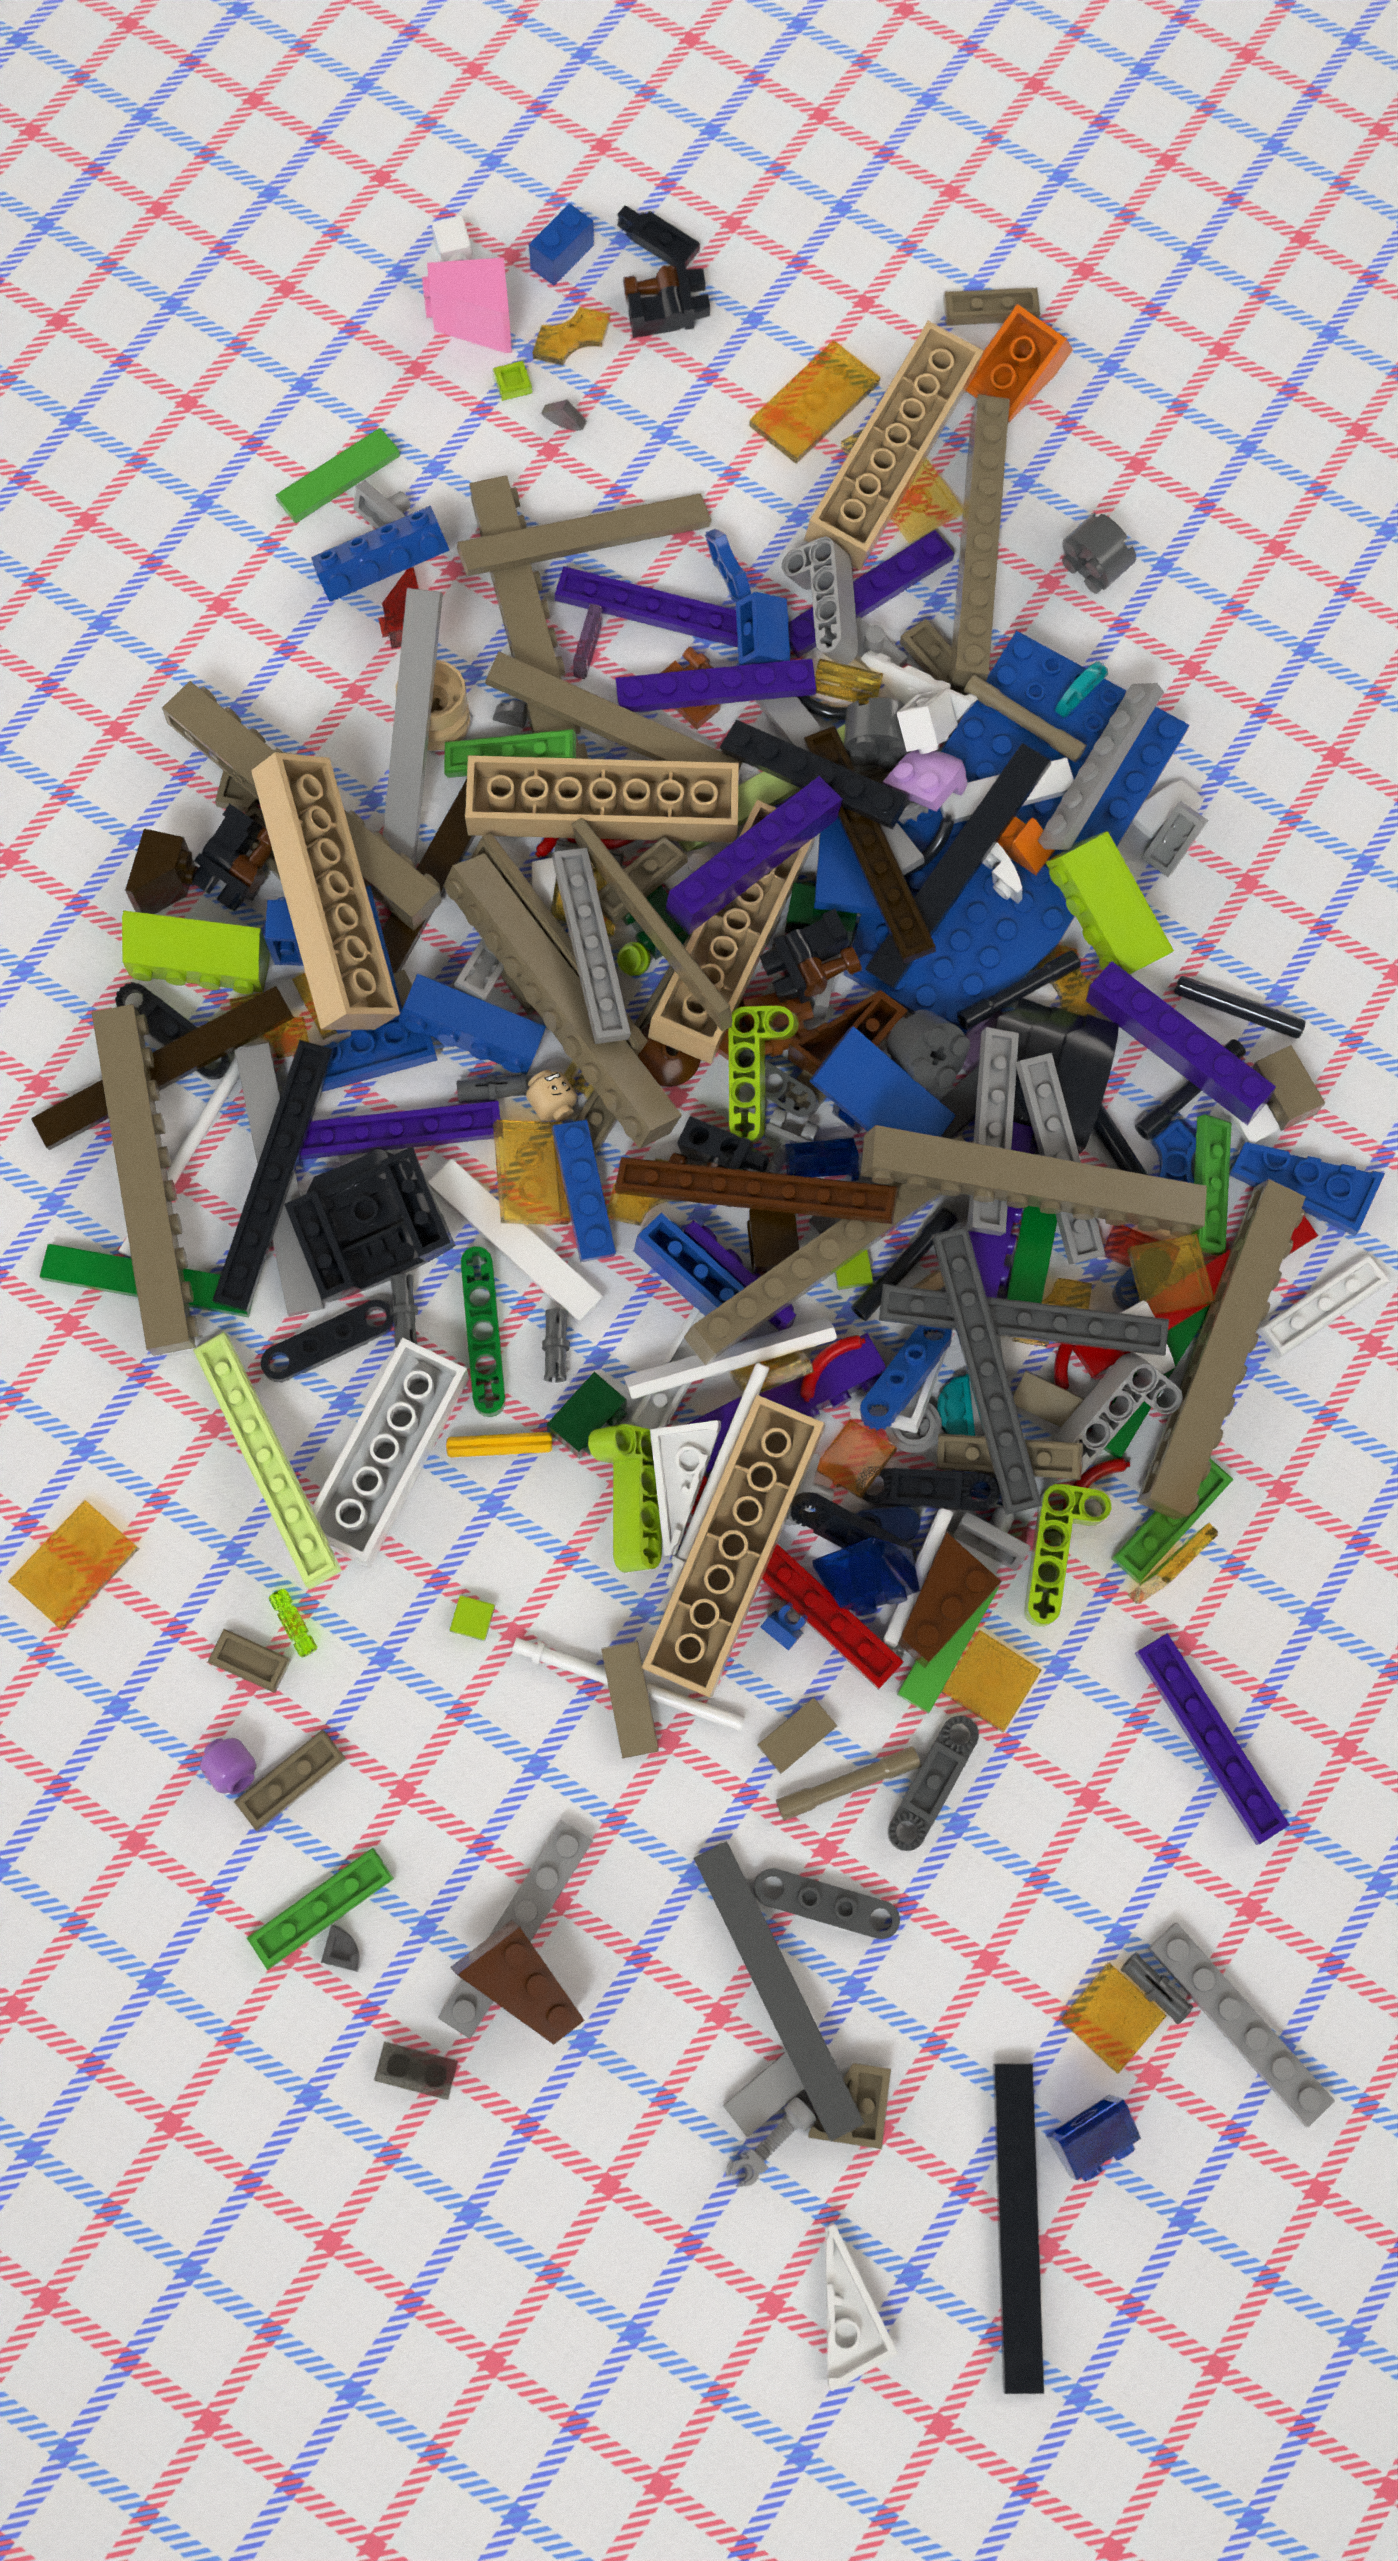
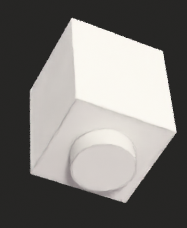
M462 215L432 222L434 244L440 262L473 260L472 247Z

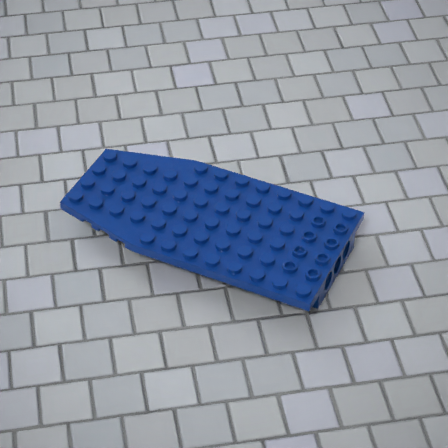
M1016 631L988 675L986 682L1052 726L1067 732L1086 744L1087 747L1076 763L1053 749L1041 738L997 710L985 706L978 700L963 715L958 723V727L953 731L941 752L962 760L966 770L967 783L1000 775L1022 743L1051 761L1067 758L1073 779H1075L1079 769L1085 763L1094 744L1099 740L1127 690L1104 678L1067 717L1063 718L1055 709L1065 692L1086 668ZM1155 706L1073 844L1108 831L1116 847H1118L1190 726L1189 724ZM1063 796L1024 805L1015 817L1026 824L1033 817L1044 830L1047 822L1061 803ZM928 808V813L917 815V821L910 818L904 824L899 820L897 823L918 850L922 852L936 835L943 816L940 808L937 811ZM968 820L954 823L948 841L934 860L920 871L905 878L913 898H915ZM1055 850L1048 860L1055 857L1064 850ZM1010 858L1022 885V900L1018 904L1011 898L1008 900L1002 898L994 890L992 871L995 867L990 869L982 863L931 936L936 946V952L916 959L895 989H892L865 970L890 934L882 915L861 914L852 946L858 956L862 971L850 975L845 970L844 976L874 993L882 990L913 1015L915 1014L914 1011L917 1010L932 1011L959 1027L964 1035L967 1036L976 1026L965 1030L957 1019V1012L982 998H988L1028 976L1058 946L1075 916L1068 910L1066 898L1061 889L1051 880L1050 870L1046 863L1038 874L1034 875Z

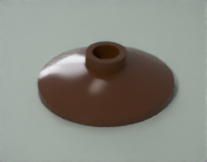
M650 1024L643 1028L641 1033L648 1042L638 1057L660 1086L673 1087L681 1085L692 1078L698 1070L701 1060L679 1050H676L675 1056L669 1055L666 1052L667 1045L648 1038Z

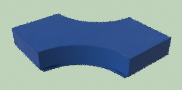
M716 528L705 532L713 565L722 575L731 600L737 602L752 594L746 572L735 559L726 534Z
M1177 1118L1151 1141L1160 1162L1158 1177L1194 1183L1191 1160L1196 1150V1137Z

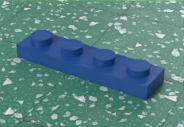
M587 1120L553 1125L552 1134L580 1262L613 1257L616 1251Z

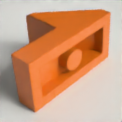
M1014 817L997 841L1009 858L1034 875L1038 874L1045 865V862L1048 861L1055 851L1053 849H1044L1038 842L1044 830L1033 817L1027 824Z

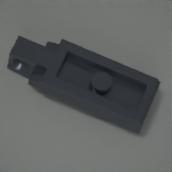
M624 205L618 213L617 226L626 232V236L671 266L676 267L675 262L685 261L687 267L700 251L698 241L651 211L647 214L643 212L638 214Z

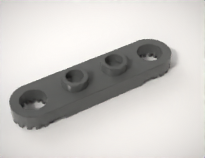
M966 1716L950 1718L945 1722L888 1825L887 1834L889 1841L898 1850L912 1851L924 1842L978 1742L979 1729L971 1718ZM962 1724L968 1728L970 1739L967 1744L958 1745L952 1741L950 1731L953 1725ZM902 1821L913 1823L917 1829V1836L911 1843L902 1842L897 1837V1826Z
M775 1868L767 1869L757 1876L754 1883L755 1896L765 1906L875 1939H887L893 1936L900 1925L898 1910L887 1901ZM771 1876L777 1877L783 1883V1892L776 1899L767 1898L762 1891L763 1881ZM878 1908L888 1911L891 1917V1924L884 1931L875 1930L870 1923L872 1912Z

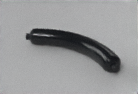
M809 695L797 696L805 708L812 714L832 720H845L847 707L829 706L816 701Z
M946 815V818L941 820L933 840L921 852L924 856V863L903 875L904 878L923 869L943 849L954 826L951 815Z

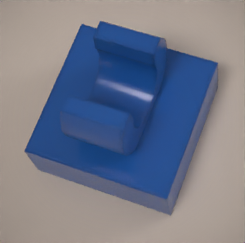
M791 1602L786 1603L779 1612L775 1610L760 1626L788 1651L803 1635L800 1629L808 1619V1616L804 1614L797 1622L790 1621L787 1613L793 1606Z

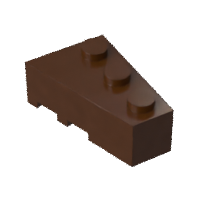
M880 990L845 1010L843 1015L828 1024L826 1022L816 1028V1031L804 1038L796 1039L789 1043L788 1060L801 1070L805 1069L813 1076L847 1030L853 1026L883 1052L887 1047V1041L893 1027L900 1019L907 1017L908 1010Z
M947 1532L942 1539L898 1642L924 1668L1002 1582Z
M512 1920L450 1967L456 1975L553 2045L585 2021L520 1926Z

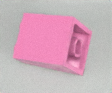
M504 257L427 263L428 277H422L426 317L433 318L434 331L500 352L512 353Z

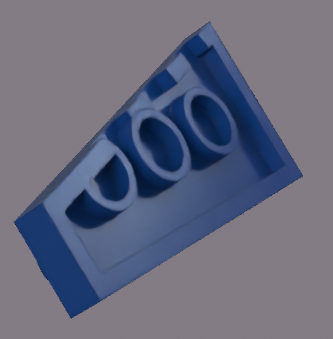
M399 1019L387 1022L375 1030H354L350 1032V1037L338 1043L333 1041L324 1046L333 1049L334 1055L321 1092L437 1061L432 1038L427 1034L414 1033L408 1030L405 1025L398 1023Z
M1245 1142L1232 1166L1229 1176L1252 1187L1268 1179L1306 1196L1302 1206L1306 1213L1355 1236L1361 1228L1385 1173L1377 1171L1370 1173L1357 1170L1355 1166L1346 1164L1339 1166L1322 1162L1320 1158L1307 1156V1158L1291 1155L1289 1151Z

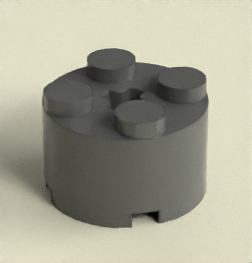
M1092 513L1063 540L1062 546L1065 556L1062 558V563L1070 573L1074 574L1078 571L1085 578L1084 582L1087 588L1092 593L1098 594L1101 590L1108 588L1136 562V552L1133 546L1128 550L1123 542L1127 535L1115 521L1104 514L1095 517L1096 513Z
M875 697L869 698L866 705L859 706V701H856L847 707L844 747L853 765L875 764L881 769L892 770L905 755L911 752L906 751L897 717V712L905 706L904 703L890 698Z
M917 1010L909 1018L903 1017L893 1027L887 1041V1053L891 1055V1059L924 1088L950 1087L955 1082L956 1076L962 1069L967 1053L970 1050L969 1039L965 1037L959 1027L929 1010Z

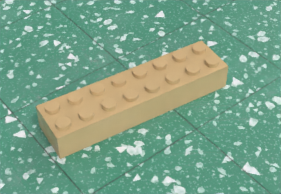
M927 321L812 515L804 538L805 541L811 542L821 537L831 538L850 555L851 565L861 571L973 379L984 352L982 349Z
M275 752L252 769L251 772L321 1030H375L400 1015L331 760L327 757Z
M468 756L465 811L467 833L473 836H484L492 833L493 836L575 838L572 823L582 818L585 819L599 839L660 840L664 836L669 841L734 842L737 839L739 763Z
M756 800L740 836L777 808ZM815 837L699 926L691 935L685 949L730 1005L731 1014L738 1008L760 961L759 956L763 954L792 892L793 884L796 883L810 854ZM674 971L651 1019L648 1038L712 1064L727 1029L723 1032L719 1029Z
M756 1395L641 1667L642 1669L709 1698L713 1697L788 1518L794 1497L798 1494L826 1427L824 1422Z

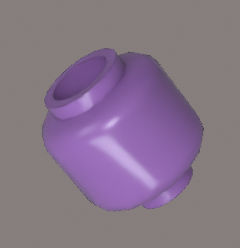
M218 1738L206 1746L200 1768L215 1791L234 1795L251 1785L255 1778L256 1762L239 1739L228 1738L223 1740Z

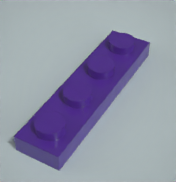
M693 1220L684 1229V1233L692 1241L700 1245L713 1260L726 1269L744 1288L761 1277L760 1274L756 1272L751 1273L742 1265V1259L732 1249L726 1250L717 1242L714 1232L707 1226H700ZM790 1304L768 1321L780 1331L790 1328L797 1314L793 1312L794 1307Z

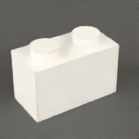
M948 688L917 694L897 712L907 752L919 750L920 754L933 752L939 748L938 745L941 742L948 740V735L958 727Z

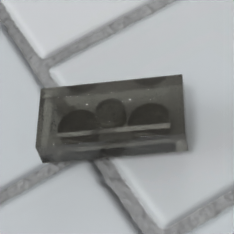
M385 2041L374 2081L449 2100L459 2060Z

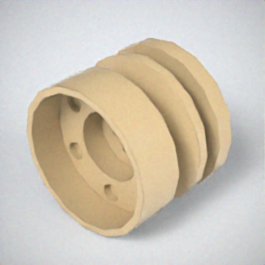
M436 660L427 748L429 751L445 750V742L461 741L467 735L471 725L465 680L458 669L450 663Z

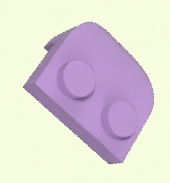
M915 750L901 759L884 779L883 785L907 795L908 799L912 802L937 811L952 793L960 796L963 794L967 787L966 770L962 760L952 755L936 750L920 754L919 750Z

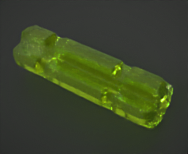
M283 1588L272 1593L269 1596V1601L273 1609L279 1612L277 1616L290 1640L295 1642L293 1646L298 1655L303 1658L314 1653L317 1650V1645L313 1637L307 1634L309 1630L296 1606L291 1605L293 1601L288 1591Z

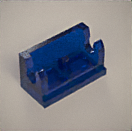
M854 1138L785 1144L786 1175L815 1178L848 1174L851 1176V1181L859 1180V1153Z

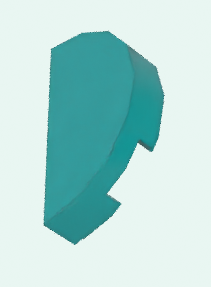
M1100 661L1090 665L1065 692L1055 711L1063 718L1067 717L1108 675V668Z
M968 1374L955 1377L943 1388L937 1399L936 1410L941 1418V1429L946 1434L975 1436Z

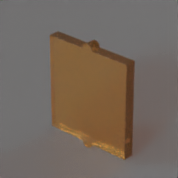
M850 1419L820 1458L817 1472L830 1479L836 1488L841 1486L861 1499L898 1449L879 1437L876 1430L869 1431Z

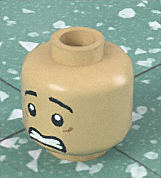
M547 1069L531 1078L528 1082L529 1088L526 1098L541 1120H555L558 1123L566 1120L573 1114L574 1110L572 1107L575 1105L578 1096L562 1072H551V1070Z

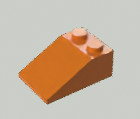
M1017 304L984 350L978 369L966 392L976 399L978 394L1010 399L1008 422H1010L1054 378L1073 349L1067 338Z

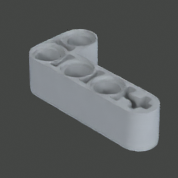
M821 537L788 552L782 561L781 568L783 573L800 587L806 590L812 589L816 646L820 652L836 664L843 666L851 663L858 653L851 558L831 538Z
M1135 1353L1124 1354L1115 1362L1050 1441L1072 1443L1080 1441L1079 1443H1083V1473L1143 1402H1146L1161 1414H1171L1182 1403V1391ZM1140 1369L1139 1374L1133 1378L1134 1373ZM1164 1389L1162 1395L1157 1398L1158 1393ZM1117 1397L1115 1403L1109 1406L1111 1400ZM1094 1424L1093 1429L1086 1433L1088 1427Z

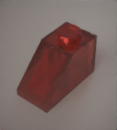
M414 567L408 568L382 602L384 617H379L378 620L382 638L389 636L391 649L399 648L402 644L407 588L419 589Z

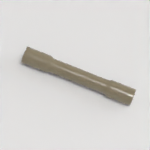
M974 674L968 681L964 689L965 693L975 695L979 702L997 710L1041 738L1053 749L1076 763L1087 747L1086 744L1044 721L1002 694L999 689Z
M911 1746L883 1757L880 1761L815 1787L804 1788L776 1800V1804L783 1821L853 1791L921 1767L920 1760L914 1747Z

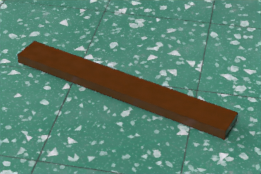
M621 1157L615 1184L616 1193L623 1195L893 1224L898 1195L897 1186Z

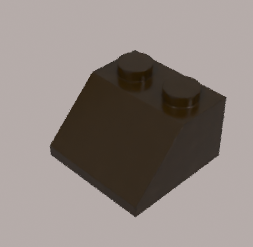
M149 829L143 830L125 888L135 912L156 914L187 897L190 885H195L192 883L198 866L193 861L192 852L189 851L184 837Z

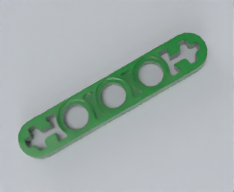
M474 1246L464 1251L461 1257L472 1397L475 1409L480 1415L494 1417L503 1411L506 1402L494 1268L491 1254L487 1249ZM480 1256L481 1261L487 1262V1264L481 1265L482 1280L475 1281L474 1268L470 1265L467 1266V1264L473 1262V1257ZM476 1289H485L489 1292L490 1299L485 1305L476 1306L470 1301V1295ZM482 1322L488 1323L493 1327V1334L486 1340H479L473 1335L474 1327ZM485 1356L491 1357L496 1361L495 1370L487 1375L479 1373L476 1369L478 1360ZM498 1379L499 1383H491L493 1396L499 1397V1401L493 1403V1408H486L485 1403L479 1402L480 1399H484L486 1396L484 1384L477 1386V1382L490 1383Z

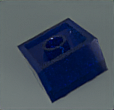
M872 1537L812 1560L815 1571L839 1607L854 1611L859 1616L875 1613L877 1607L883 1604L903 1603L908 1600V1595L920 1591L912 1549Z
M1107 2095L1045 2135L1069 2176L1076 2181L1082 2178L1084 2182L1099 2175L1104 2170L1101 2165L1112 2157L1118 2161L1131 2154L1136 2149L1133 2144L1141 2139L1124 2099L1112 2095Z

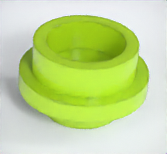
M629 942L619 951L617 962L620 969L627 975L639 976L644 974L649 968L650 953L642 943Z

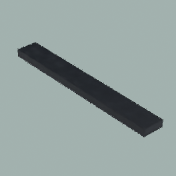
M1024 743L1017 749L914 898L931 936L1051 765V760ZM889 934L865 970L892 989H895L915 960L903 964L894 941Z
M299 1040L212 1300L215 1304L249 1312L334 1055V1051L331 1048Z
M993 2064L1003 2392L1005 2394H1044L1033 2064Z

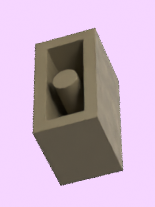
M1292 1045L1256 1061L1252 1066V1069L1276 1086L1267 1105L1281 1131L1316 1115L1325 1105L1324 1099Z

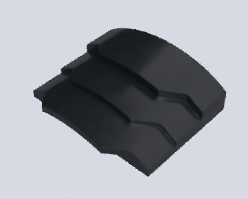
M1021 998L1017 1000L1015 1010L997 1018L995 1029L1019 1033L1017 1062L1052 1053L1076 1146L1080 1154L1087 1146L1102 1104L1115 1055L1119 1025L1086 1014L1084 1017L1054 1006L1048 1007ZM1016 1070L1013 1122L1032 1127Z
M413 1147L396 1154L377 1148L345 1165L315 1176L305 1195L284 1204L320 1297L327 1303L390 1281V1276L408 1273L456 1246Z

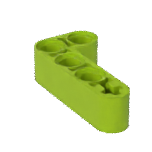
M782 1006L740 1007L731 1014L733 1023L728 1028L730 1133L741 1138L750 1139L752 1143L758 1142L765 1133V1040L789 1039L795 1035L799 1026L795 1013ZM750 1014L755 1021L754 1027L751 1031L742 1033L739 1029V1021L743 1016ZM779 1014H786L789 1018V1026L783 1032H776L773 1028V1020ZM751 1049L754 1052L755 1060L751 1066L743 1068L740 1065L739 1056L744 1050ZM750 1083L755 1089V1096L750 1102L744 1103L740 1099L739 1092L742 1086ZM740 1107L745 1109L755 1108V1114L748 1112V1122L755 1125V1129L749 1131L748 1137L745 1132L740 1131V1126L745 1125L747 1122V1114L739 1112Z
M629 1424L595 1429L591 1432L588 1440L591 1455L598 1461L613 1464L614 1563L619 1571L623 1573L655 1569L659 1566L662 1558V1532L650 1429Z
M1054 1484L1041 1495L1042 1506L1038 1507L1024 1606L1025 1616L1032 1625L1045 1627L1059 1617L1072 1525H1098L1109 1516L1112 1509L1109 1496L1100 1490L1066 1484ZM1053 1493L1062 1495L1066 1501L1065 1510H1053L1048 1503L1049 1495ZM1094 1499L1100 1503L1102 1507L1100 1516L1092 1517L1086 1513L1084 1509L1086 1500ZM1044 1530H1057L1061 1536L1060 1545L1052 1547L1046 1544L1043 1539ZM1049 1564L1055 1569L1056 1579L1054 1582L1047 1583L1040 1579L1038 1575L1040 1565ZM1035 1588L1042 1591H1055L1054 1594L1049 1593L1046 1596L1045 1607L1051 1609V1613L1046 1614L1043 1619L1039 1617V1611L1034 1610V1606L1041 1602L1043 1592H1035Z

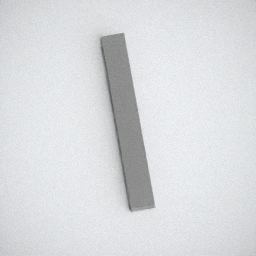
M407 588L383 836L390 844L389 847L397 854L402 852L407 855L416 867L443 593Z
M797 696L756 700V703L785 740L795 746L807 750L804 737L823 730ZM896 823L893 830L880 824L903 875L924 863V856L898 823Z
M269 1043L235 1049L257 1165L281 1097ZM296 1170L285 1203L301 1197ZM283 1206L272 1240L286 1310L290 1317L324 1308L286 1208Z

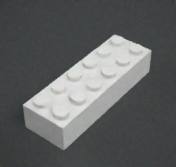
M402 1337L312 1507L333 1551L371 1568L469 1380L467 1368Z

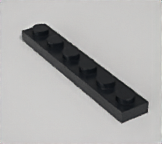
M737 719L720 746L722 753L801 789L820 776L842 798L841 806L892 830L909 803L908 796Z

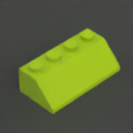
M1108 831L1076 842L1070 850H1064L1045 862L1050 870L1051 880L1061 889L1066 898L1068 910L1079 921L1085 940L1093 946L1098 955L1099 965L1102 970L1113 961L1128 974H1131L1174 952Z
M123 910L122 962L128 974L134 979L140 981H151L152 978L161 979L177 986H183L186 983L199 984V986L208 990H218L220 987L231 988L237 993L246 995L253 994V991L264 992L271 955L261 928Z

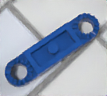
M917 1326L862 1400L860 1415L866 1427L869 1426V1429L876 1428V1430L882 1428L885 1430L886 1427L892 1426L897 1416L906 1408L940 1361L943 1353L950 1347L952 1330ZM931 1330L933 1332L938 1330L943 1337L933 1341L927 1339L925 1334L928 1331L931 1332ZM876 1405L878 1407L882 1405L883 1408L886 1407L888 1412L883 1416L877 1417L871 1415L869 1409L871 1410L872 1406L875 1408Z

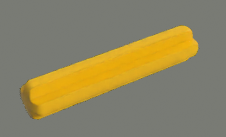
M550 1432L449 1437L446 1441L447 1455L451 1458L551 1452L553 1448Z

